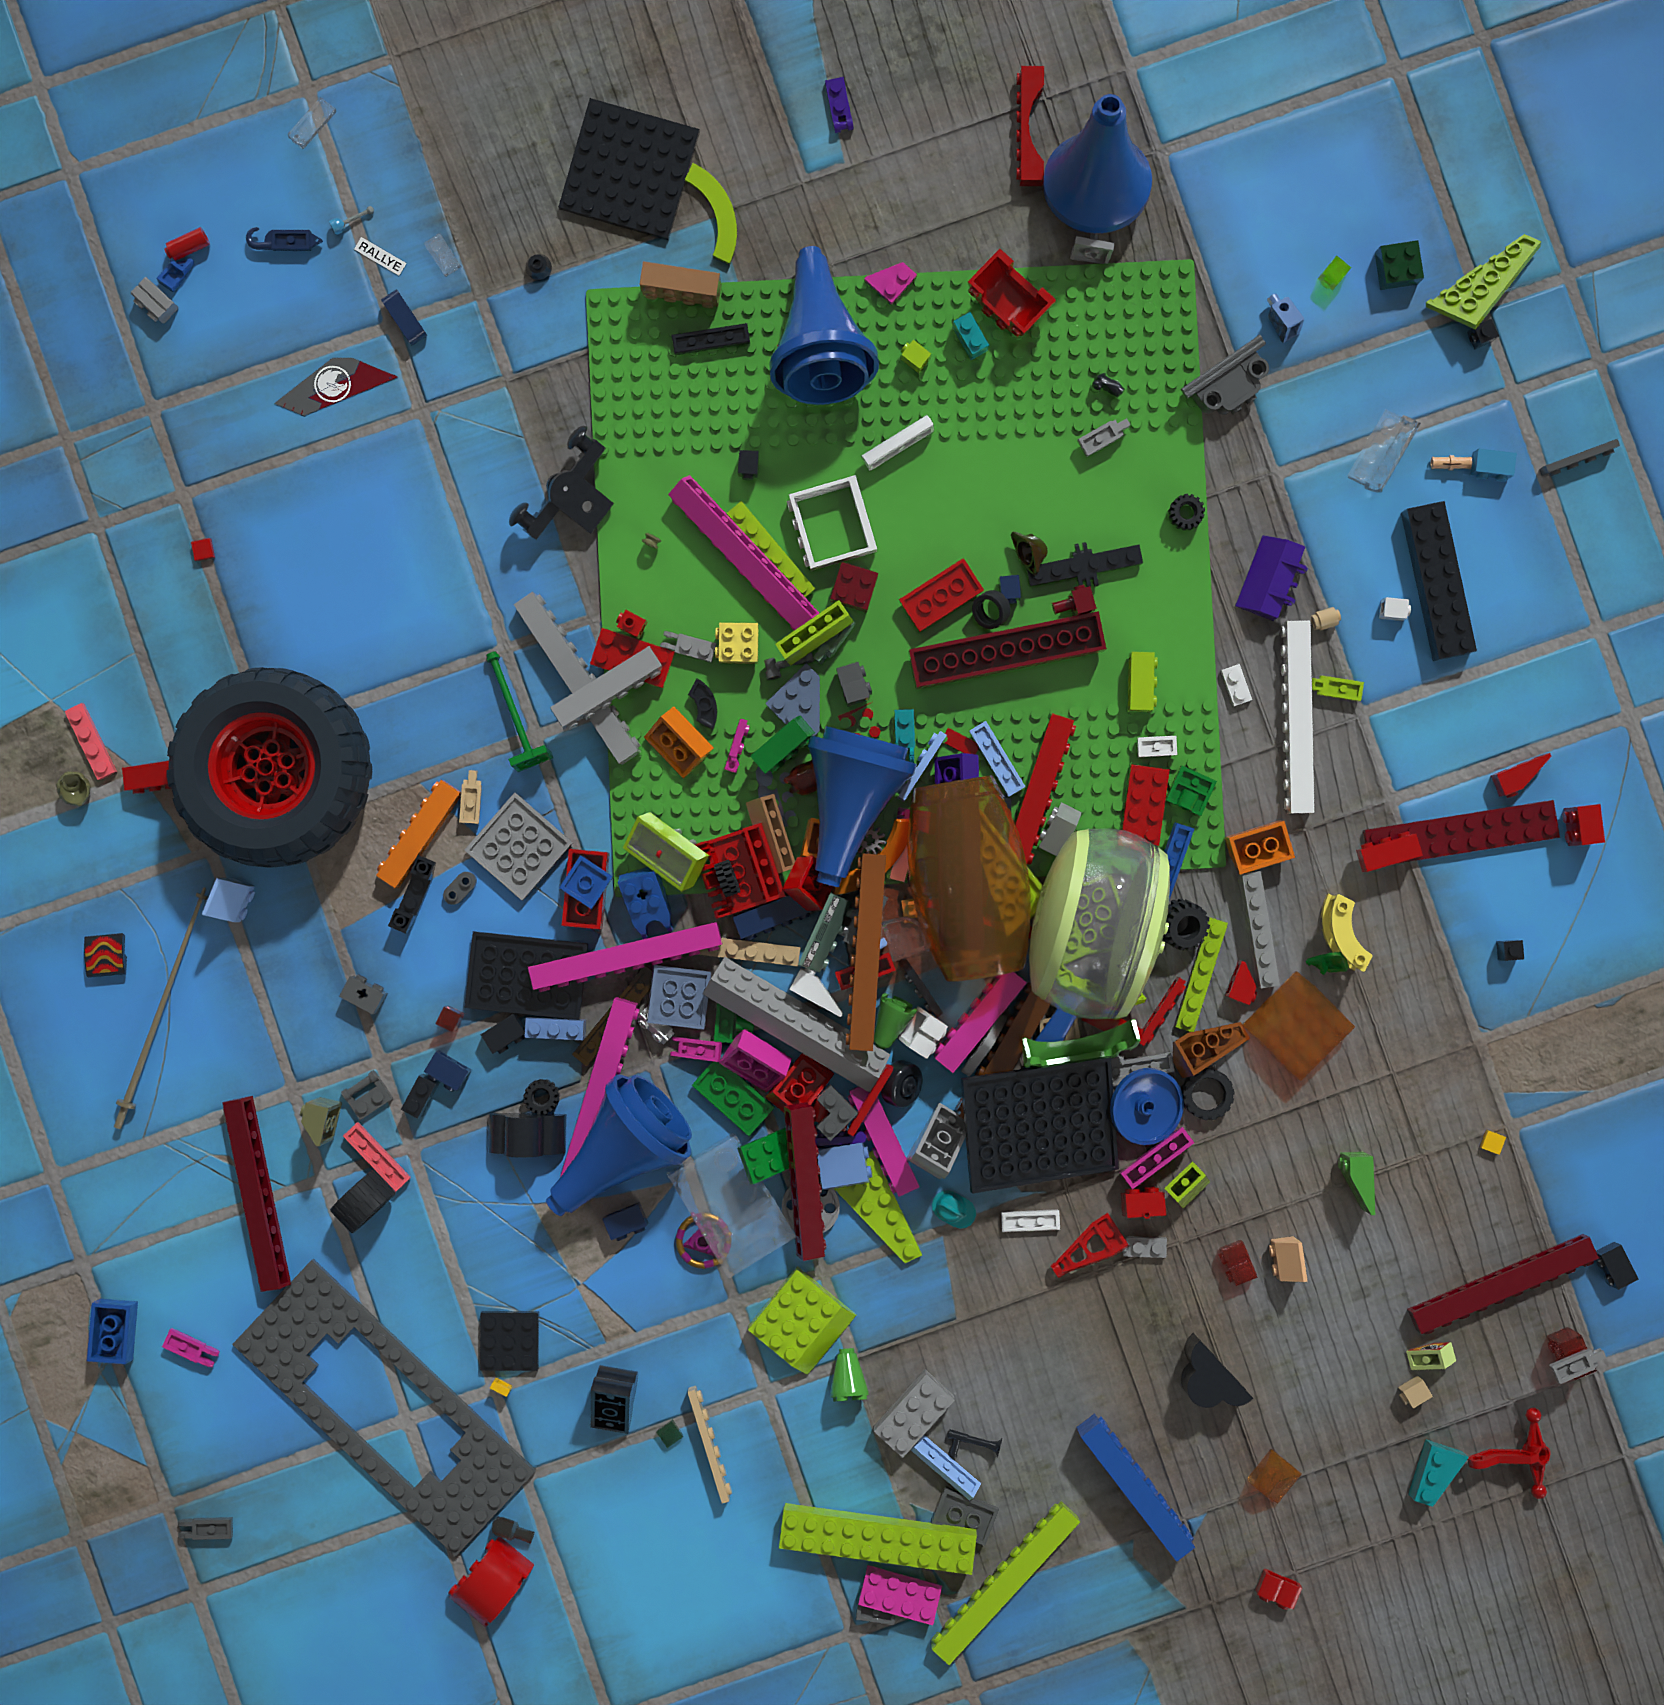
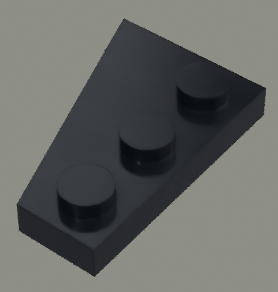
M905 957L899 962L906 971L904 974L909 984L914 983L917 987L914 991L919 999L922 997L925 999L926 1003L924 1006L930 1014L934 1012L936 1017H939L943 1014L942 1010Z

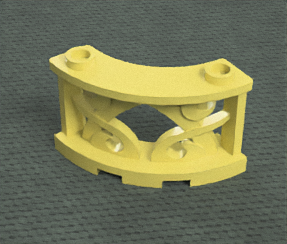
M1327 894L1321 912L1322 932L1326 944L1332 952H1341L1347 959L1349 969L1355 971L1357 968L1364 972L1372 958V954L1360 945L1353 932L1352 911L1355 902L1340 894Z

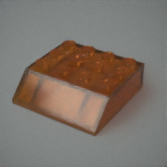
M1297 971L1242 1024L1299 1081H1302L1355 1028L1315 985Z

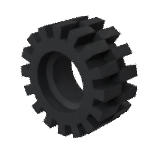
M1193 494L1178 496L1171 503L1168 513H1170L1169 520H1172L1171 524H1175L1177 529L1181 528L1183 531L1186 529L1192 530L1194 527H1197L1205 516L1204 503L1199 501V497L1195 498ZM1189 505L1193 508L1194 515L1191 519L1181 517L1179 511L1182 506Z
M729 859L715 864L714 869L724 896L729 897L740 893L739 884Z
M548 1079L535 1080L525 1089L523 1095L525 1098L524 1104L527 1105L526 1108L530 1109L532 1113H537V1115L547 1114L555 1109L559 1103V1089L555 1086V1083L550 1082ZM543 1089L549 1094L547 1103L539 1104L536 1102L534 1095L537 1090Z

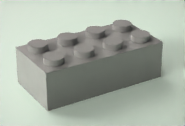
M925 1369L874 1425V1432L903 1458L955 1401L954 1395Z

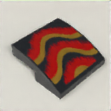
M123 933L84 937L85 969L88 978L126 974L127 956L124 954L125 935Z

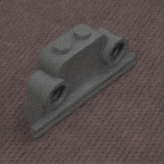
M1258 335L1181 388V391L1187 399L1192 397L1204 413H1212L1216 410L1221 415H1226L1229 412L1233 415L1242 408L1240 406L1242 403L1246 402L1249 404L1257 398L1255 394L1261 388L1259 380L1264 378L1269 372L1267 361L1260 358L1256 352L1266 345V342L1261 335Z

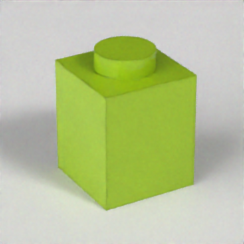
M915 340L910 344L907 342L901 350V360L918 373L931 359V353Z

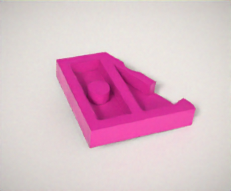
M902 262L866 276L864 281L892 305L915 280L917 274Z

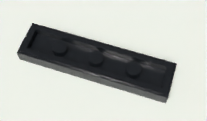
M747 323L672 335L675 355L750 344Z

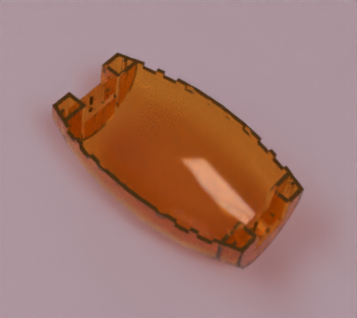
M992 775L913 789L907 834L910 888L923 936L935 963L947 982L992 977L1025 968L1029 946L1028 937L1031 913L1028 869L1022 842L1011 816L1012 813L1007 807L1003 798L1004 795Z

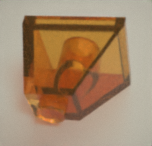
M1270 1449L1247 1479L1252 1486L1278 1504L1302 1473L1273 1449Z

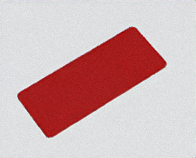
M947 728L945 734L948 740L945 744L963 753L976 755L979 747L975 741Z

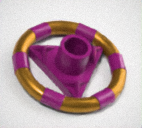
M700 1212L692 1214L681 1223L677 1230V1251L680 1257L692 1267L699 1269L715 1267L727 1257L732 1242L730 1230L720 1217L712 1213ZM703 1219L707 1220L683 1244L686 1228L693 1222ZM711 1221L715 1222L724 1234V1244L720 1254ZM684 1247L716 1256V1258L704 1262L694 1260L685 1251Z

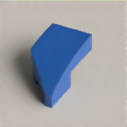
M191 258L187 259V261L179 262L170 260L171 264H168L156 278L157 281L174 292L194 264Z

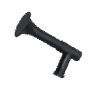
M949 1429L947 1437L953 1439L949 1456L952 1458H957L960 1441L988 1448L996 1453L997 1458L1002 1443V1438L999 1441H988Z

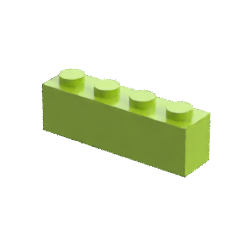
M838 600L775 645L791 666L851 625L854 621L840 600Z

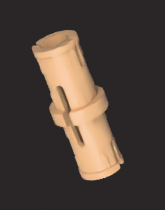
M1449 455V457H1431L1430 467L1431 469H1448L1449 471L1454 469H1471L1472 457H1454V455Z

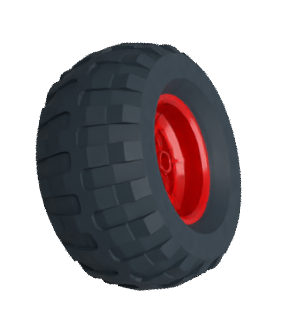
M259 667L247 669L238 674H230L219 679L211 688L204 689L191 702V707L177 721L175 726L177 730L173 741L169 742L167 756H169L167 781L174 796L172 798L179 816L185 820L193 836L206 844L219 856L247 866L267 868L304 863L334 847L336 842L344 835H347L353 828L356 818L365 807L369 795L367 794L369 781L372 779L373 772L372 763L370 762L368 737L364 733L359 718L351 706L334 689L317 679L285 668ZM269 733L265 743L255 738L261 734ZM291 739L299 748H291ZM273 744H276L278 747L277 752L272 754L270 748ZM258 750L259 757L253 760L252 753ZM241 754L246 761V765L237 770L238 759ZM290 756L292 764L287 767L285 759ZM251 769H254L255 771V777L253 779H250L248 777V773ZM305 770L304 778H302L300 773ZM287 775L289 782L284 786L281 783V779ZM265 782L270 784V789L267 792L263 790ZM255 788L256 800L250 797L245 790ZM282 794H285L289 797L286 800L279 802Z

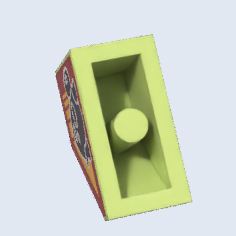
M1451 1342L1432 1343L1406 1351L1411 1370L1446 1369L1456 1362Z

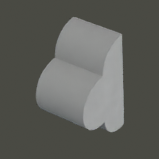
M939 1103L912 1146L907 1160L936 1178L945 1179L966 1137L964 1119L959 1117L955 1111Z

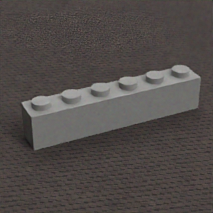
M650 646L550 707L551 711L563 730L567 728L571 730L579 724L578 721L585 718L586 720L592 717L597 709L607 708L612 704L611 701L613 699L623 698L631 688L637 689L644 684V680L647 678L653 679L661 673L662 665Z
M1261 871L1237 874L1256 987L1279 986L1280 982Z

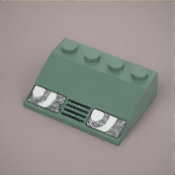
M830 893L798 965L819 973L821 969H826L829 959H826L829 951L833 953L837 942L834 940L837 934L841 935L845 925L842 922L845 917L849 918L853 907L850 906L852 902Z

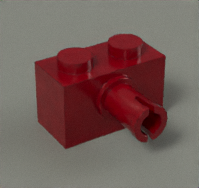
M1085 585L1074 587V590H1071V593L1068 595V599L1053 602L1054 614L1056 615L1071 610L1073 616L1094 612L1097 607L1091 587H1085Z

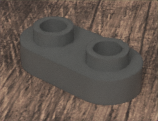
M471 872L460 873L444 890V900L451 905L459 904L475 888L477 884L476 876ZM464 878L469 879V883L467 885L463 883ZM452 891L456 893L454 899L450 897Z

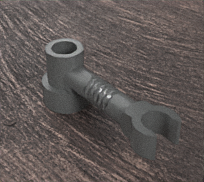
M812 653L795 662L793 666L814 662ZM775 658L764 660L766 680L780 678V669L790 667L789 663L786 660L776 662Z

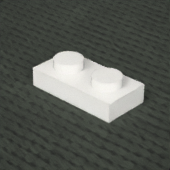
M1240 664L1220 671L1233 707L1252 700Z
M1176 736L1137 738L1138 757L1177 755Z

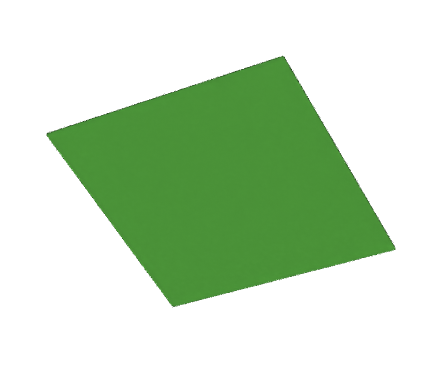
M1192 259L1014 268L1038 291L1043 287L1056 299V302L1023 336L1016 337L1007 329L1001 330L996 325V320L991 316L987 317L981 309L983 307L968 292V281L978 270L916 273L917 277L892 305L864 281V278L869 275L832 277L837 292L853 321L875 345L878 352L879 369L874 379L855 396L841 402L824 405L806 404L796 401L779 391L773 385L770 378L769 362L785 330L793 301L795 279L722 282L719 306H714L713 308H705L702 304L697 303L695 305H686L683 301L677 300L676 302H667L664 298L658 297L655 300L648 299L642 294L640 287L588 289L586 291L593 439H596L606 448L594 464L595 488L614 503L597 525L602 628L635 638L617 627L618 623H616L619 614L621 612L624 613L626 609L648 622L638 640L660 646L662 642L676 646L677 639L667 638L663 635L664 631H668L678 635L680 633L717 643L716 647H719V639L715 637L716 628H719V623H758L759 625L758 664L719 663V658H715V653L712 663L675 653L664 688L644 682L639 688L634 689L633 687L628 690V694L623 698H615L611 701V706L614 705L620 713L618 717L621 722L625 721L629 726L630 731L628 732L632 738L635 736L641 745L639 747L641 752L623 765L617 762L608 748L614 889L616 897H623L618 886L620 875L648 867L623 849L638 816L650 812L672 829H681V835L687 840L694 839L697 843L712 840L752 826L746 802L759 798V784L756 779L758 765L750 755L786 725L765 703L805 665L799 664L780 669V678L766 680L764 660L775 658L776 662L784 661L785 658L775 644L794 630L784 618L779 616L777 610L765 601L764 596L751 586V582L738 572L736 566L725 558L721 550L716 548L711 540L700 532L698 526L686 517L685 512L673 503L672 498L668 494L682 478L689 475L726 514L739 502L742 501L813 585L815 591L807 596L806 599L819 613L834 604L830 602L841 563L813 571L810 570L809 566H805L803 556L806 553L804 548L800 549L797 538L801 536L799 530L794 529L792 519H795L793 511L789 512L787 501L790 500L789 494L856 475L877 546V552L844 561V563L879 574L867 613L844 606L855 622V626L831 658L827 657L822 665L815 660L812 663H808L820 677V732L816 737L823 738L825 728L828 726L873 738L870 736L869 730L871 727L877 726L880 728L881 733L874 739L896 744L894 710L914 709V763L918 766L920 762L917 759L924 749L928 751L930 748L928 742L934 733L939 734L940 731L945 733L947 728H950L974 741L969 731L986 721L1025 785L1023 789L1009 797L1007 795V798H1011V821L992 822L1007 842L1010 843L1051 715L1053 713L1074 720L1073 725L1076 726L1073 737L1069 736L1067 743L1070 744L1067 755L1063 754L1061 762H1064L1061 773L1057 772L1055 780L1058 781L1055 792L1051 791L1049 798L1052 799L1049 810L1045 809L1043 816L1046 817L1044 827H1039L1037 835H1041L1043 829H1048L1050 825L1047 822L1054 807L1058 808L1062 802L1082 812L1074 832L1089 829V847L1084 874L1136 872L1143 857L1149 855L1153 848L1159 847L1162 851H1165L1174 822L1194 828L1181 869L1220 868L1226 866L1202 411L1192 397L1187 399L1181 391V388L1200 376L1195 270ZM971 312L989 344L988 351L973 360H970L952 328L953 321ZM744 323L748 325L750 344L680 355L674 354L673 334ZM913 340L931 353V359L920 373L901 360L902 348L907 342L910 344ZM1101 373H1106L1107 377L1120 382L1125 390L1118 398L1103 390L1102 387L1100 390H1096L1092 386L1094 378ZM927 415L934 424V432L873 470H868L861 455ZM1127 418L1130 426L1122 431L1124 435L1120 439L1088 457L1085 456L1077 442L1079 438L1109 421L1116 420L1119 423ZM739 450L759 451L758 478L743 480L742 477L738 476ZM850 487L797 502L814 562L867 548ZM1193 494L1195 498L1199 497V501L1204 503L1205 516L1201 523L1192 530L1186 529L1183 531L1181 528L1177 529L1175 524H1171L1172 520H1169L1170 513H1168L1170 505L1180 495ZM1184 505L1180 508L1179 512L1182 518L1191 519L1193 517L1194 511L1191 506ZM1012 532H1018L1023 535L1033 534L1046 544L1048 553L1041 564L1073 558L1072 552H1075L1074 544H1079L1080 551H1082L1083 542L1087 543V548L1092 549L1093 554L1140 544L1143 564L1097 573L1099 583L1097 587H1094L1093 580H1090L1092 594L1097 607L1094 612L1099 611L1107 648L1104 652L921 689L915 688L908 654L909 649L1073 616L1071 610L1055 615L1052 603L1068 599L1067 597L1071 590L1078 586L1077 577L1030 587L1027 570L1018 558L1010 536ZM645 533L652 534L661 540L657 544L658 549H654L642 542L646 538ZM962 558L965 559L983 587L984 591L982 593L990 590L999 591L998 579L1000 576L1019 575L1021 599L1016 604L1010 605L1008 620L994 629L983 628L974 619L972 604L979 595L920 633L899 602L900 598ZM986 599L983 602L985 613L991 619L997 620L999 618L998 607L994 602ZM814 649L810 652L812 653L813 657L818 652V650ZM1155 652V657L1158 658L1157 669H1154V676H1157V688H1154V696H1157V706L1151 712L1128 711L1129 653ZM859 662L860 666H864L866 677L863 678L865 682L870 683L872 695H869V701L847 707L836 668ZM696 678L704 682L715 697L718 715L714 730L696 721L698 715L697 705L688 696ZM869 704L851 714L856 719L854 726L850 727L851 720L849 718H842L839 721V715ZM672 707H675L714 747L707 757L684 779L644 738L657 720ZM869 708L873 711L871 719L862 717L864 709ZM744 719L748 721L747 725L750 727L747 737L743 736L741 741L744 744L741 755L737 754L736 757L739 766L736 772L727 771L724 768L739 720ZM947 736L905 801L899 800V794L896 793L874 822L872 831L875 832L880 827L881 829L877 835L885 834L879 840L885 842L888 840L899 807L936 815L934 758L963 753L945 744L948 740ZM1176 736L1177 755L1138 757L1137 738ZM808 745L803 748H797L799 752L791 759L785 761V764L780 769L772 773L774 779H772L771 785L767 786L769 790L777 788L784 814L789 810L796 814V816L788 818V826L785 827L795 861L801 854L808 820L810 818L819 819L817 783ZM909 749L905 761H909ZM978 749L976 755L979 758L980 810L991 820V798H995V794H1006L982 752ZM1131 764L1169 769L1166 797L1181 765L1217 781L1202 816L1193 814L1165 801L1159 846L1120 841ZM785 772L789 773L791 778H788L785 784L781 783L780 775ZM791 792L793 797H789L785 803L782 800L783 793ZM917 831L905 882L890 879L892 865L885 872L884 884L908 883L907 875L909 868L917 859L926 856L937 858L936 835ZM867 835L868 837H864V841L867 842L868 846H871V843L874 844L875 840L872 839V835ZM1039 840L1037 847L1033 846L1031 853L1034 854L1031 865L1027 864V867L1035 877L1047 876L1057 857L1039 848L1041 840ZM887 842L885 843V845H882V844H879V843H878V846H880L882 849H884V847L886 846ZM874 848L876 854L880 852L877 848ZM866 849L862 853L857 851L849 871L858 869V857L862 858V854H865ZM709 858L705 864H710ZM923 860L917 863L911 872V882H938L937 862ZM982 865V878L987 879ZM709 869L701 871L695 885L682 892L661 877L667 895L708 893L716 890V888L709 890L705 888L701 874L710 872ZM791 870L778 873L782 887Z

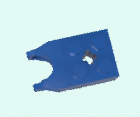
M649 867L620 875L618 886L633 926L641 934L642 938L648 939L647 924L654 920L660 921L668 932L673 931L671 907L660 875Z

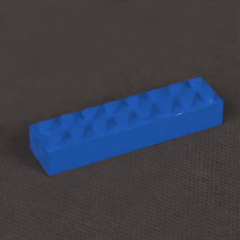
M1094 1413L1076 1428L1083 1441L1176 1562L1192 1551L1195 1546L1192 1542L1194 1538L1185 1524H1182L1176 1512L1172 1508L1170 1509L1166 1499L1157 1491L1149 1477L1145 1479L1146 1475L1137 1462L1133 1464L1135 1461L1126 1447L1121 1448L1123 1445L1114 1432L1109 1433L1111 1430L1102 1416L1098 1418Z

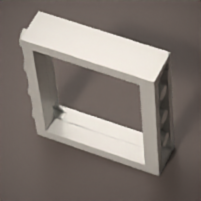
M856 475L789 494L790 500L787 501L789 512H794L793 526L795 530H799L801 537L797 538L800 549L804 548L806 555L803 556L805 566H809L811 571L877 552V546ZM850 487L867 548L814 562L797 502Z

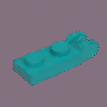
M914 709L894 710L896 745L909 748V761L914 763Z

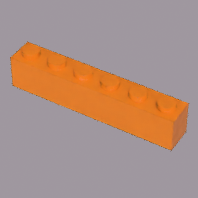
M444 780L437 781L432 786V793L429 798L426 797L422 801L419 813H415L409 821L411 823L407 830L404 829L398 837L400 841L396 846L393 845L388 851L389 857L386 861H382L377 868L379 872L376 876L394 888H400L412 870L417 855L421 856L461 798V792Z

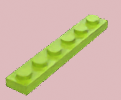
M742 501L727 512V515L805 598L815 591L813 585Z
M1209 917L1210 921L1207 922L1210 925V929L1206 931L1208 936H1204L1203 939L1205 941L1200 943L1174 1026L1189 1032L1195 1031L1228 925L1226 922Z

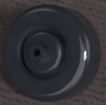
M899 1060L891 1064L893 1071L883 1086L881 1095L886 1103L898 1108H906L917 1099L922 1088L923 1077L917 1065L905 1060Z

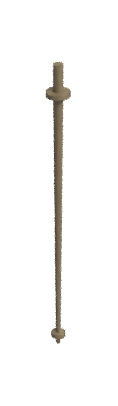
M205 887L202 889L201 894L196 893V897L199 898L125 1097L123 1100L117 1099L116 1104L121 1106L114 1124L115 1128L121 1129L128 1109H135L136 1104L131 1101L202 900H207L208 896L204 895Z

